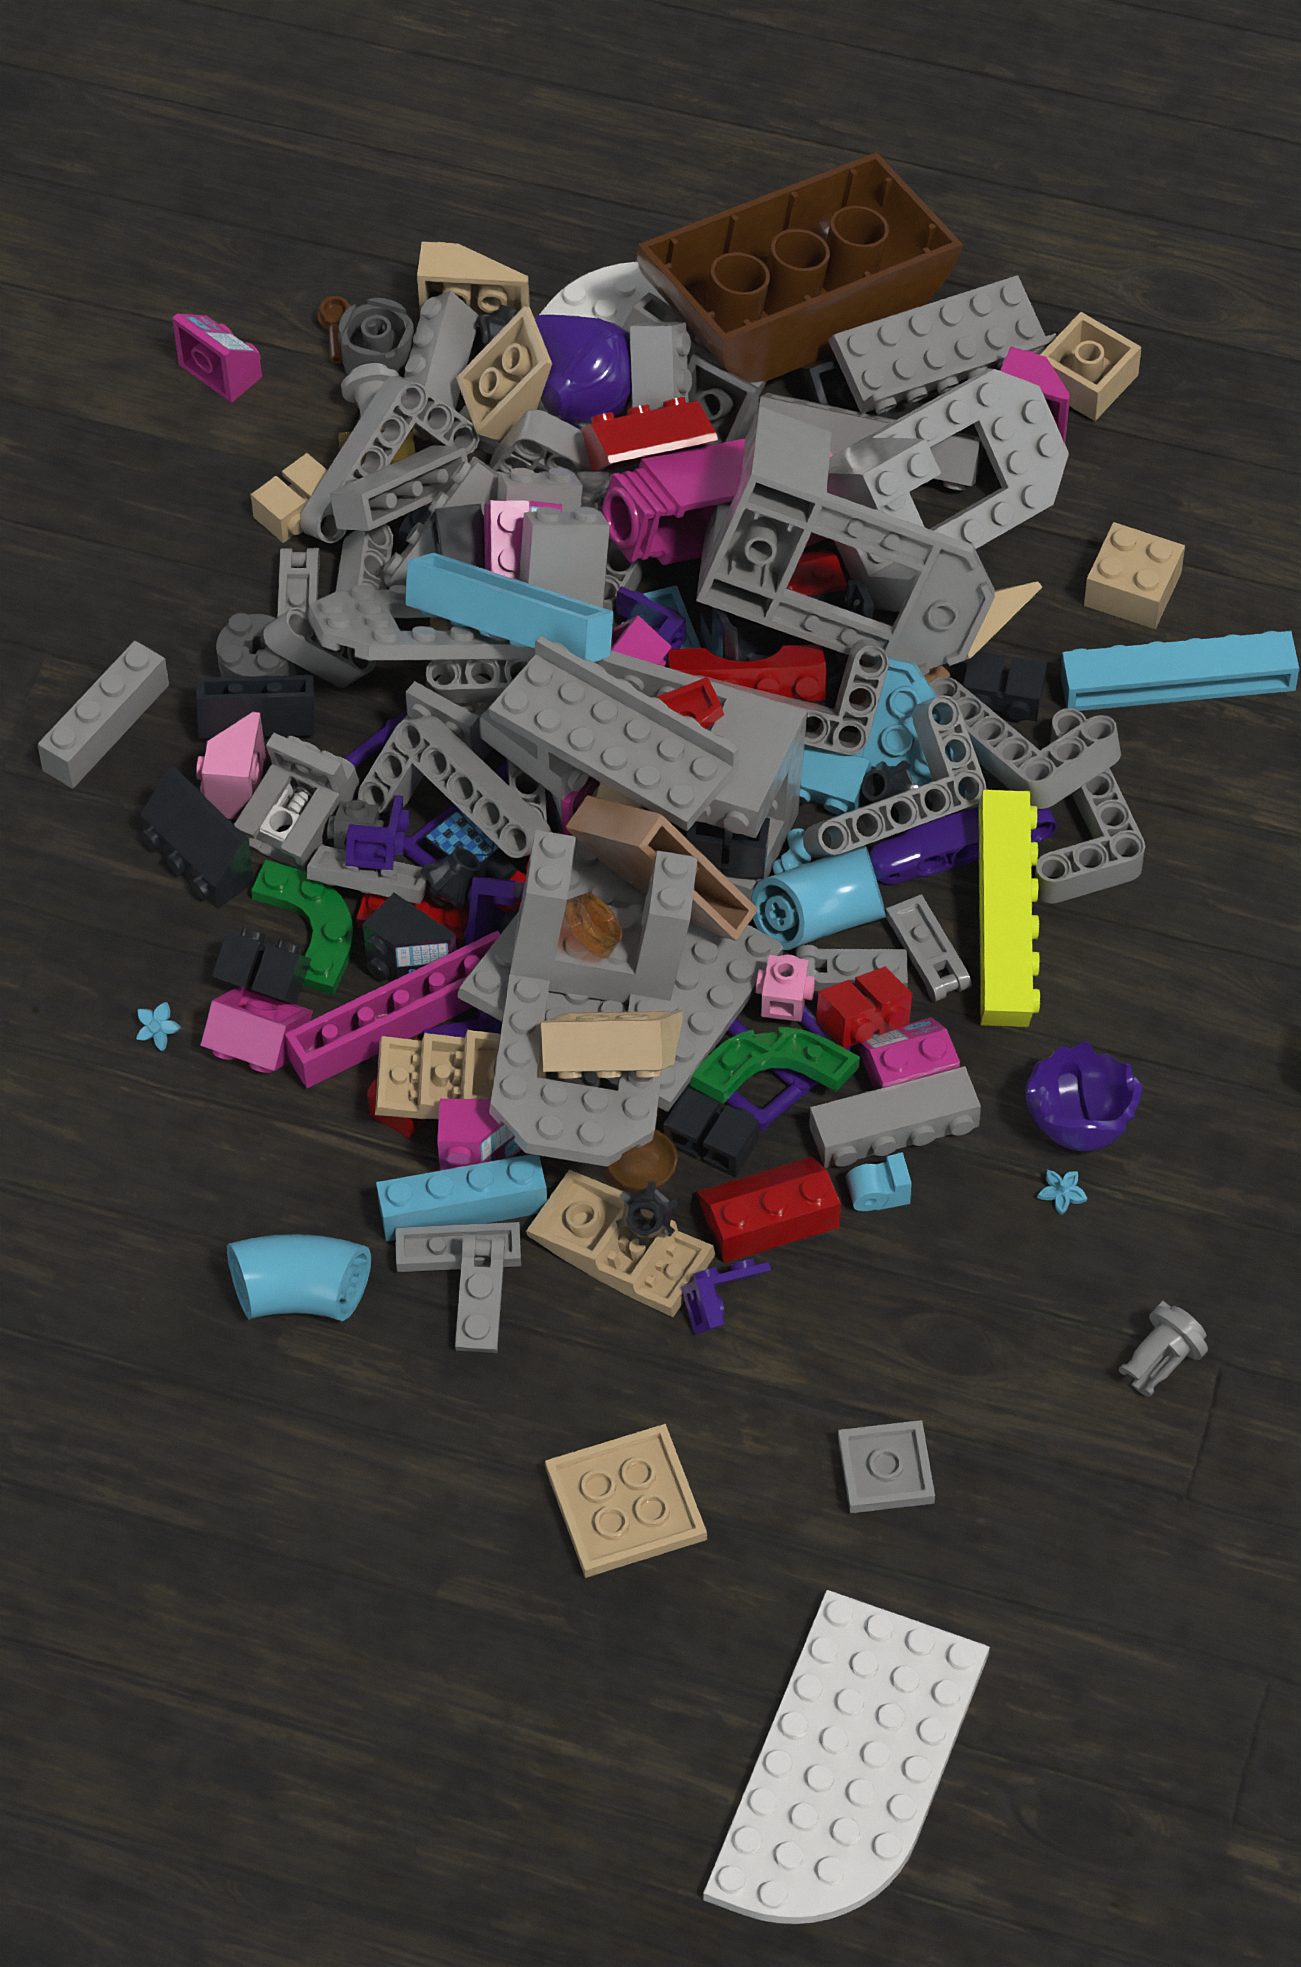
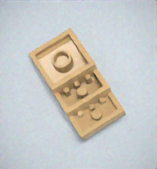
M467 1030L465 1038L424 1033L422 1041L382 1036L379 1044L375 1115L439 1119L440 1098L491 1099L500 1034ZM541 1043L537 1077L546 1079V1072H543Z
M569 1169L526 1230L527 1235L560 1258L602 1283L647 1306L674 1317L685 1301L681 1287L694 1281V1273L706 1270L716 1255L713 1245L678 1231L676 1222L671 1220L670 1226L675 1232L670 1237L660 1234L649 1238L646 1246L639 1245V1237L626 1227L618 1228L616 1220L622 1218L624 1200L620 1197L623 1191ZM641 1209V1212L645 1217H653V1212L646 1209Z

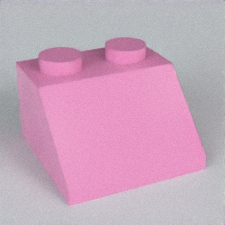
M250 713L207 742L205 756L198 757L196 774L197 779L202 780L200 792L227 819L237 820L262 781L266 754L260 713Z

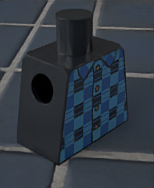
M460 809L456 810L425 835L432 852L438 858H445L455 848H464L472 852L478 858L481 865L477 872V877L510 880L518 871L511 863L515 858L510 857L498 847Z

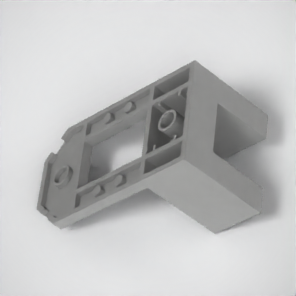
M987 369L829 458L827 493L924 527L909 492L941 474L930 447L974 423L1002 488L930 528V530L971 544L977 549L1054 504L1069 452L1040 386L996 369ZM834 540L851 580L862 578L874 603V609L900 612L919 571Z
M759 406L745 439L741 482L731 505L726 503L716 505L705 530L696 601L849 655L852 646L858 640L872 638L881 644L887 656L915 662L923 675L928 674L929 669L948 663L951 666L965 661L995 598V589L974 546L827 493L832 432ZM811 532L919 571L893 627L786 589ZM869 650L863 653L860 659L874 664L875 656L879 653Z
M514 468L511 470V473H499L497 501H536L562 504V512L552 507H540L536 512H524L519 581L603 608L610 525L603 514L598 512L597 509L581 507L583 485L577 476L564 468L549 469L548 473H534L530 469ZM358 585L352 587L351 590H339L309 604L308 619L322 647L335 651L341 649V645L354 648L355 657L365 660L532 659L535 655L534 648L513 646L508 639L484 636L480 634V630H474L470 627L455 626L451 628V631H436L430 627L419 626L413 628L412 631H400L394 618L428 617L422 615L421 610L405 605L406 586L394 585L389 590H374L370 586Z
M611 651L610 657L594 662L602 671L617 679L628 681L636 690L650 698L658 697L703 679L615 651ZM710 681L724 712V716L715 721L710 732L727 737L738 748V771L696 821L724 828V845L730 846L733 833L756 838L765 818H770L768 851L764 879H766L799 811L807 710ZM721 868L720 870L750 901L756 885L764 880L728 875V869Z
M535 830L515 932L489 1114L499 1125L504 1123L515 1135L514 1141L525 1153L609 1166L621 1159L622 1154L636 1145L640 1148L653 1140L661 1076L637 1077L636 1070L621 1071L617 1091L538 1078L537 1070L542 1042L541 1022L545 1020L548 992L571 993L588 996L589 998L628 1004L627 1012L669 1011L690 923L698 857L657 851L643 911L567 899L576 837Z

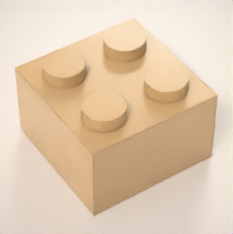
M1080 312L1040 355L1047 357L1069 392V406L1096 421L1138 376L1141 346Z
M1113 522L1087 577L1084 606L1156 630L1182 573L1185 545Z

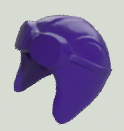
M539 315L534 317L552 362L541 396V402L547 413L580 430L592 423L591 417L610 412H613L614 416L620 413L632 398L630 332L619 325L600 318L566 315Z

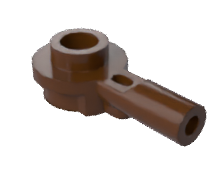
M340 296L327 297L322 301L317 310L318 323L323 328L329 330L330 361L334 364L343 363L339 324L345 311L351 307L347 300Z

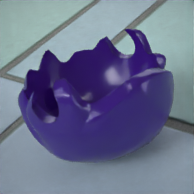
M1086 1041L1072 1048L1059 1047L1046 1060L1038 1061L1026 1084V1102L1036 1125L1057 1144L1076 1151L1099 1150L1119 1139L1126 1132L1127 1123L1135 1118V1110L1142 1095V1084L1133 1076L1131 1064L1119 1063L1108 1053L1096 1054L1093 1052L1091 1045Z

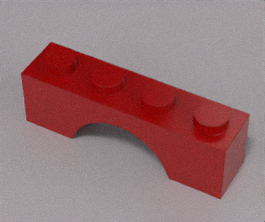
M821 645L782 646L775 655L756 661L724 659L712 654L706 648L670 649L667 653V668L686 674L701 675L801 701H825L826 663Z

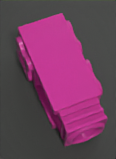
M745 439L642 458L639 469H635L634 472L624 471L621 475L619 473L612 474L601 513L610 525L609 537L611 541L619 548L629 562H635L639 558L645 560L651 556L652 558L657 557L662 565L702 557L705 530L716 505L722 503L731 505L740 485Z

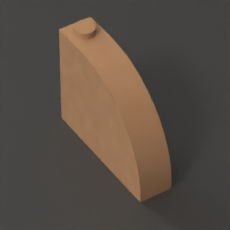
M587 795L565 827L608 868L646 896L657 851L698 857L690 923L711 933L737 941L758 911V908L662 814Z

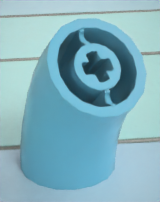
M866 846L822 858L770 876L758 882L752 892L751 902L758 908V911L753 916L757 929L780 941L779 943L783 946V950H791L817 939L886 918L882 896Z
M299 1234L272 1235L250 1238L227 1245V1257L233 1284L241 1307L249 1320L276 1314L299 1313L319 1315L344 1321L350 1317L360 1302L371 1268V1253L368 1247L324 1236Z

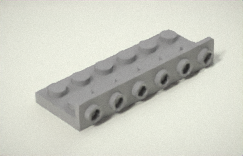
M1017 275L834 334L828 341L861 414L875 410L877 414H881L896 407L899 401L906 399L908 404L925 398L929 391L935 389L939 393L947 392L958 386L959 381L969 380L987 369H998L1000 371L1010 347L1029 350L1040 355L1057 335L1045 336Z
M542 636L535 641L534 657L489 707V718L647 809L662 814L668 821L686 831L690 829L738 771V748L730 739L710 732L701 727L692 717L678 714L668 708L660 699L648 697L636 690L628 681L611 676L602 671L593 661L583 660L569 652L561 643L551 642Z

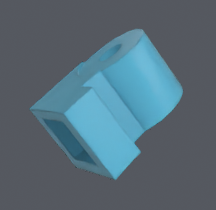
M903 1152L887 1156V1162L857 1166L850 1170L845 1177L854 1209L858 1211L881 1210L910 1204L912 1183Z

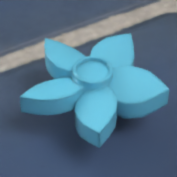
M167 1002L156 1007L154 1011L138 1009L139 1019L146 1026L139 1031L136 1039L148 1040L153 1037L156 1046L161 1051H164L166 1048L167 1034L176 1033L181 1029L179 1024L168 1020L171 1011Z
M1047 1169L1046 1179L1050 1186L1040 1191L1038 1199H1055V1208L1061 1216L1068 1209L1069 1203L1079 1204L1087 1201L1084 1191L1076 1186L1078 1171L1068 1172L1062 1180L1056 1172Z

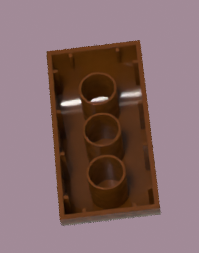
M875 152L640 243L637 248V261L643 276L678 316L686 322V325L729 373L747 382H761L771 380L834 354L828 341L834 334L924 306L948 278L959 258L963 244L889 164Z

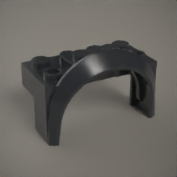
M862 578L849 580L847 590L808 596L873 619L874 603ZM713 607V611L701 613L700 637L704 647L712 654L733 661L762 660L771 656L754 653H763L771 649L782 648V646L813 643ZM828 648L834 661L830 664L823 650L826 663V688L843 678L849 655Z

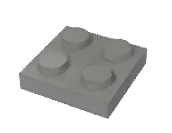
M922 1420L838 1430V1441L850 1513L935 1503V1493Z

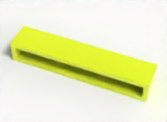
M983 790L978 806L980 1025L1029 1027L1032 1014L1039 1013L1040 990L1033 989V976H1038L1039 952H1032V939H1038L1039 916L1032 915V902H1037L1038 879L1031 878V866H1036L1038 860V843L1031 842V830H1036L1037 806H1030V791Z

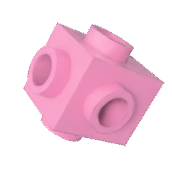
M793 955L768 956L766 970L759 969L756 984V993L762 994L761 1017L801 1022L805 1000L813 999L815 976H808L809 960L799 959Z

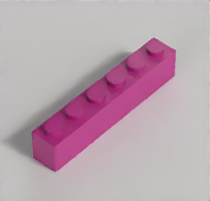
M498 930L285 1033L288 1060L305 1087L309 1088L379 1054V1044L382 1036L410 1039L422 1033L424 1029L432 1028L473 1008L474 1006L458 998L459 987L499 938L500 933Z

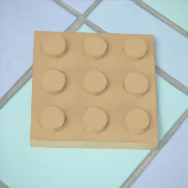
M666 1424L545 1461V1469L585 1578L707 1540V1531Z

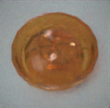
M591 893L567 899L564 915L573 934L592 954L600 958H609L622 939V930L614 913L599 897Z
M655 1130L652 1141L640 1148L636 1145L624 1152L621 1159L608 1166V1170L615 1180L630 1192L646 1188L649 1180L656 1181V1189L658 1190L663 1187L675 1172L678 1161L676 1147L668 1136Z

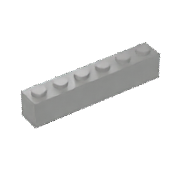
M771 393L762 395L759 406L832 432L830 451L833 455L896 421V419L867 413L861 414V412ZM957 432L930 447L941 472L934 479L943 480L944 487L965 490L966 485L972 486L976 482L983 449L980 437Z

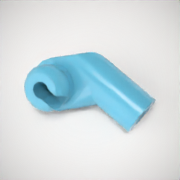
M797 828L787 833L789 850L781 856V859L774 861L772 868L775 875L811 862V856L806 852L803 845L804 829Z

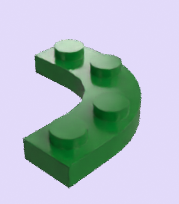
M265 860L251 890L252 899L290 910L302 916L310 925L312 938L305 957L311 958V962L303 986L334 995L353 950L352 919L345 901L331 885L307 879L306 871Z
M778 1027V1032L754 1034V1030H749L735 1035L719 1045L692 1074L690 1086L724 1104L755 1073L770 1068H787L800 1072L837 1092L859 1068L860 1056L820 1035L797 1028Z

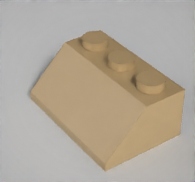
M683 1011L563 1013L541 1022L543 1072H557V1078L561 1079L582 1077V1071H596L598 1078L620 1077L621 1071L636 1070L637 1077L661 1076V1070L674 1065L683 1021Z

